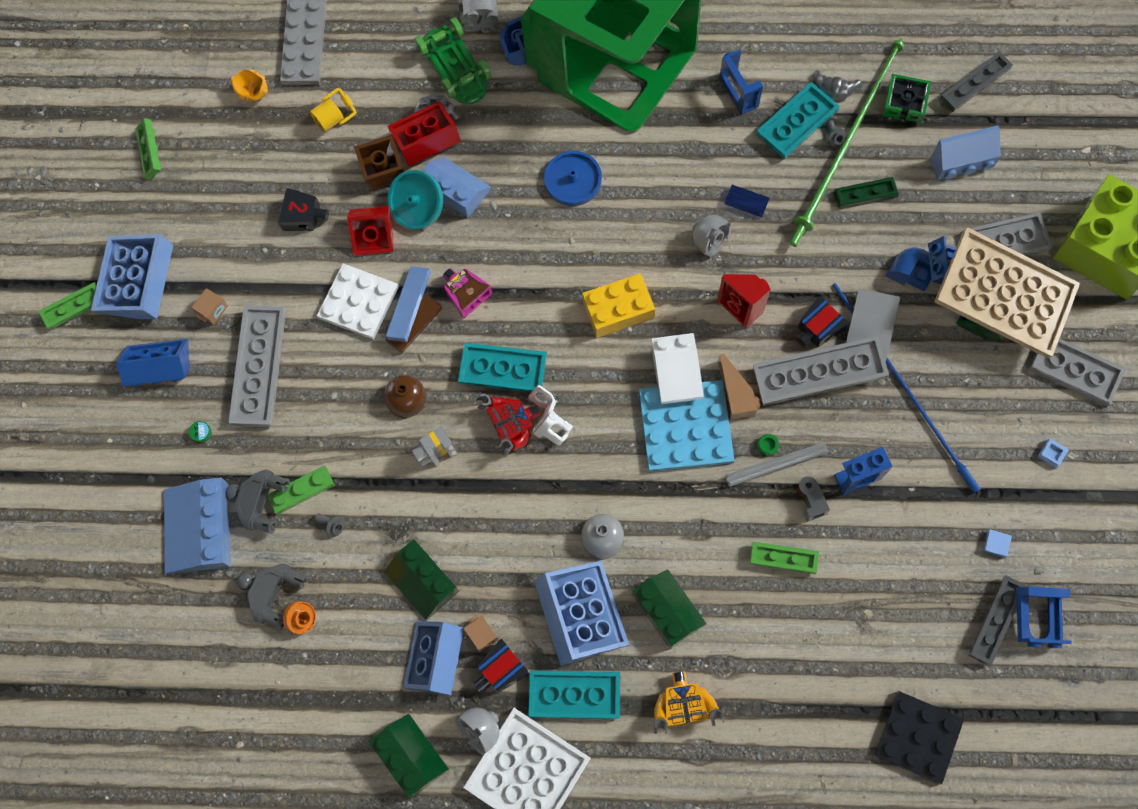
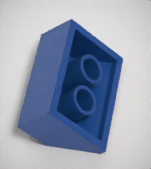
M188 339L126 346L116 363L122 385L136 387L143 383L158 384L167 380L174 382L183 380L189 371Z

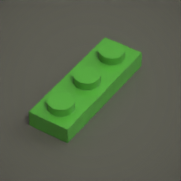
M144 118L135 130L144 179L152 180L160 172L161 163L158 158V146L155 142V130L152 126L151 119Z
M92 283L39 310L38 312L47 329L52 330L89 311L92 308L97 284Z
M324 465L291 482L290 485H285L289 487L286 492L275 490L269 493L267 497L274 512L279 515L335 486L327 467Z
M753 541L750 565L816 574L819 551Z

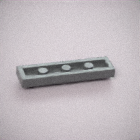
M998 52L944 92L940 100L954 112L1008 72L1013 64L1001 52Z
M1007 575L1003 576L968 656L987 666L992 665L1017 609L1016 587H1026L1027 585Z

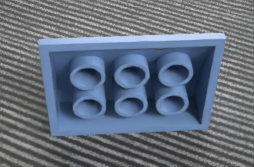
M160 234L108 236L91 311L134 319H157L173 244Z
M223 478L197 480L164 489L165 574L231 567L229 499L226 496V489L229 484Z
M602 561L544 573L534 581L560 666L582 661L629 645Z

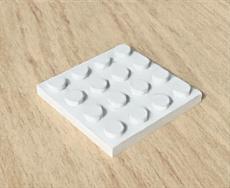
M513 708L500 729V735L496 744L484 754L464 788L494 809H561L591 758Z

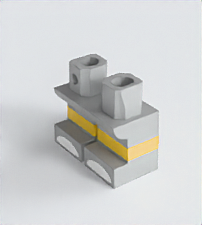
M442 426L421 438L420 442L422 445L412 450L423 468L431 463H434L437 467L440 461L439 458L447 453L451 458L458 454Z

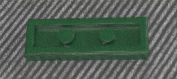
M894 177L835 188L834 190L839 209L893 199L899 195Z

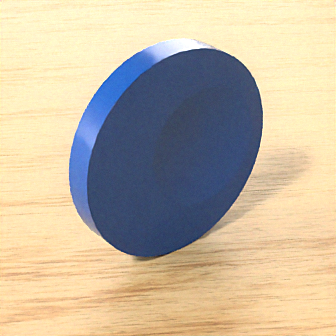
M563 152L555 156L547 165L544 174L545 187L551 198L566 206L586 204L595 198L601 188V168L593 157L584 152Z

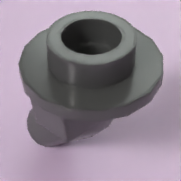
M834 121L826 122L828 129L826 139L829 145L836 148L840 147L846 139L845 130L835 128Z
M318 513L315 517V521L326 526L325 532L331 537L338 536L344 530L345 521L340 516L333 515L329 518Z

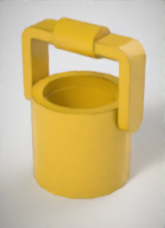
M336 88L321 99L322 103L309 111L316 125L324 133L336 124L342 125L356 115V109L352 105L354 103L347 93L344 94L340 88ZM336 92H338L341 100L352 112L345 118L336 104L329 98Z

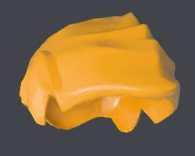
M253 69L242 70L231 77L234 92L243 101L258 102L268 93L265 76Z

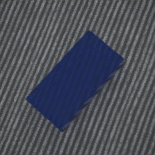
M732 184L725 200V205L762 218L770 198Z

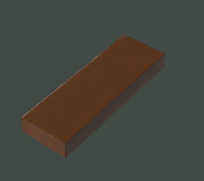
M425 295L421 300L407 342L392 341L387 338L386 341L402 354L442 310V306L428 295Z

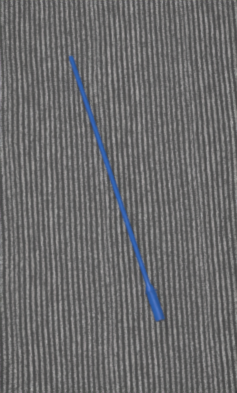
M834 283L832 286L853 315V307L838 285ZM887 358L886 364L956 463L957 472L960 473L973 493L981 490L966 468L967 466L957 459Z

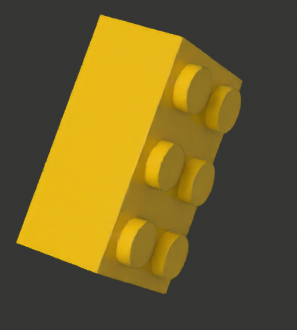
M641 273L582 293L583 304L596 338L655 318V307Z

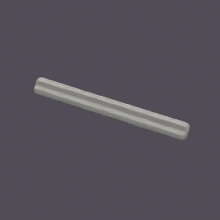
M822 442L730 473L725 477L726 482L731 487L825 455L828 452L827 446Z

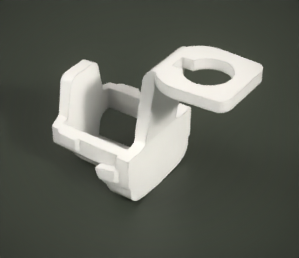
M538 385L530 393L529 399L539 407L546 409L540 424L536 427L533 434L538 438L544 436L556 445H561L573 426L555 414L553 409L556 401L553 395ZM536 394H544L547 398L548 403L546 401L539 400L536 397ZM558 424L564 429L562 435L558 436L551 430V426Z

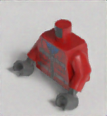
M481 394L476 399L483 402L478 408L483 410L489 407L487 409L488 415L501 440L497 448H505L502 453L504 456H507L510 451L523 448L532 435L533 425L530 420L541 416L537 405L534 404L524 409L520 400L489 397L487 394Z

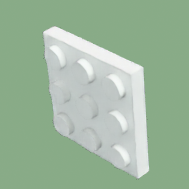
M343 263L317 317L320 320L374 340L399 285Z

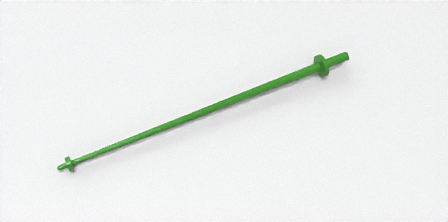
M903 38L893 42L892 48L894 50L807 211L804 216H797L794 223L797 229L789 242L791 246L797 247L803 233L814 228L811 218L897 51L903 50Z

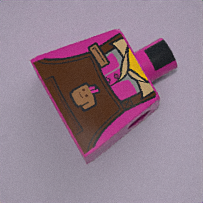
M449 268L443 274V278L448 282L444 286L445 293L463 319L492 295L491 286L468 269H463L457 274L452 268Z

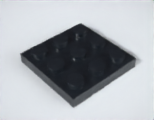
M897 691L874 756L942 785L964 718Z

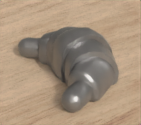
M819 70L814 72L816 86L833 101L845 100L855 93L856 89L861 85V80L859 79L848 82L837 76L834 78L826 77Z
M428 94V96L419 99V103L414 111L416 113L441 101L448 114L454 120L459 118L458 112L444 95Z

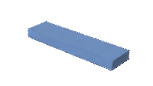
M410 266L386 334L388 340L407 342L431 274L429 268Z

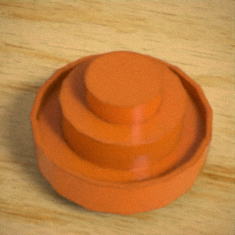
M295 601L289 604L283 614L285 628L295 634L307 633L314 626L316 620V612L313 606L303 601Z

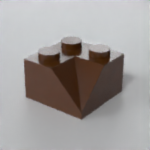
M392 135L354 146L369 192L391 185L394 179L404 172Z

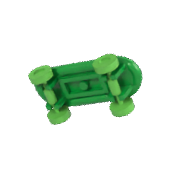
M456 17L449 20L452 28L444 25L429 31L423 39L420 35L415 37L414 41L422 56L426 55L433 65L450 99L454 98L463 104H474L483 99L487 91V80L492 75L486 62L482 59L476 63L460 37L464 35V32Z

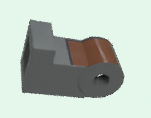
M809 476L802 478L797 486V493L804 499L808 508L804 513L806 521L809 522L827 515L830 509L817 481Z

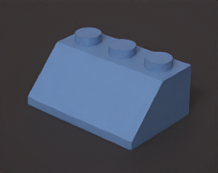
M993 126L940 139L930 158L937 180L944 178L949 180L960 174L969 175L977 170H989L995 167L1001 157L999 126Z
M445 157L430 161L422 170L432 175L438 181L443 192V203L469 218L491 190V186Z
M416 621L403 688L451 695L464 628L445 622Z

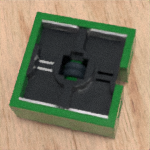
M892 74L888 84L882 116L896 119L899 116L906 117V121L921 124L925 117L932 81Z

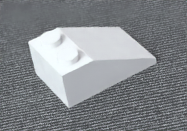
M694 334L652 338V356L661 404L704 399Z

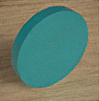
M409 170L398 175L392 182L388 192V206H390L391 215L397 223L408 229H424L432 225L440 216L443 208V192L438 181L429 173L419 170Z

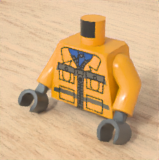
M685 671L672 673L674 687L665 688V692L659 695L654 708V734H657L658 728H663L665 734H667L668 727L707 721L711 719L712 726H716V718L722 719L723 723L725 722L723 712L718 708L714 698L704 687H699L697 683L687 684Z

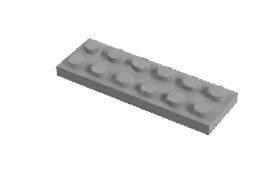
M287 0L280 79L282 85H320L327 0Z
M244 306L228 422L231 426L272 427L286 316L285 307Z
M878 336L753 364L763 406L889 377Z

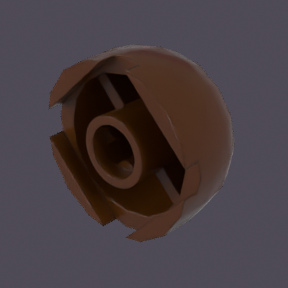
M400 375L388 382L384 391V400L387 408L393 415L410 418L417 415L425 406L427 394L423 384L417 378L410 375Z

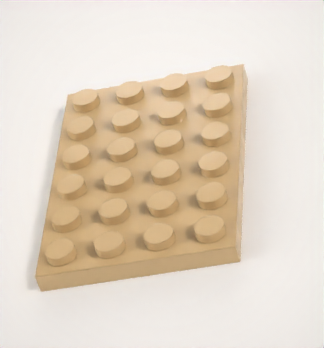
M967 227L962 232L934 302L1049 359L1053 357L1080 283Z

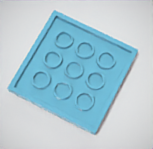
M723 380L702 382L704 399L661 404L658 387L639 389L649 472L734 463Z

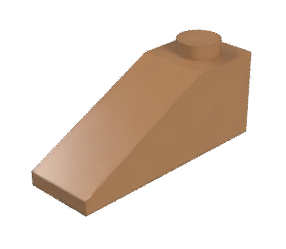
M720 354L718 364L724 384L730 420L754 417L757 409L760 408L758 397H754L753 389L725 354Z

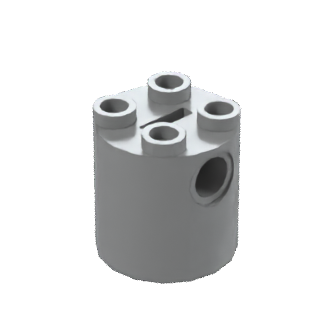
M458 0L460 21L464 31L481 30L484 33H488L493 30L492 27L496 25L499 18L496 0Z

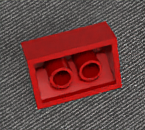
M441 101L387 126L408 167L461 142L457 127Z
M724 274L721 279L717 302L747 328L764 313L771 288L766 280L760 279L757 275Z

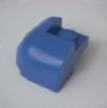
M521 17L507 22L499 35L505 56L509 64L514 66L526 64Z
M917 247L903 250L894 259L886 277L902 285L908 283L925 292L932 279L929 251Z

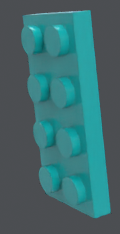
M810 82L756 131V135L785 160L839 111L840 106L815 84Z
M464 343L458 383L461 385L531 393L536 386L540 385L543 387L547 352Z
M530 671L529 717L620 719V672Z

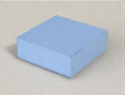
M1049 438L1037 458L1054 468H1058L1069 449Z
M990 529L987 533L983 552L1006 558L1012 536Z

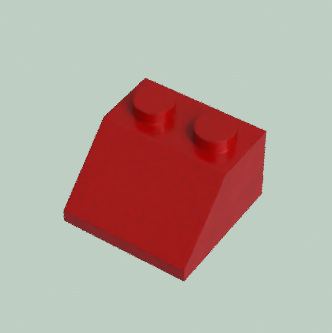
M390 206L349 210L347 221L354 256L394 252Z

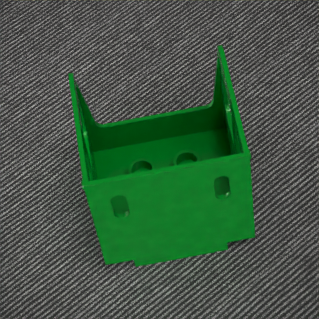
M534 0L521 16L527 65L537 69L538 83L627 132H636L643 126L697 51L701 0ZM671 22L675 24L676 26H678L679 29H676L668 23ZM631 33H634L630 39L626 40ZM653 43L670 53L658 70H652L639 63ZM608 64H613L647 83L644 91L627 111L616 107L589 91L592 84Z

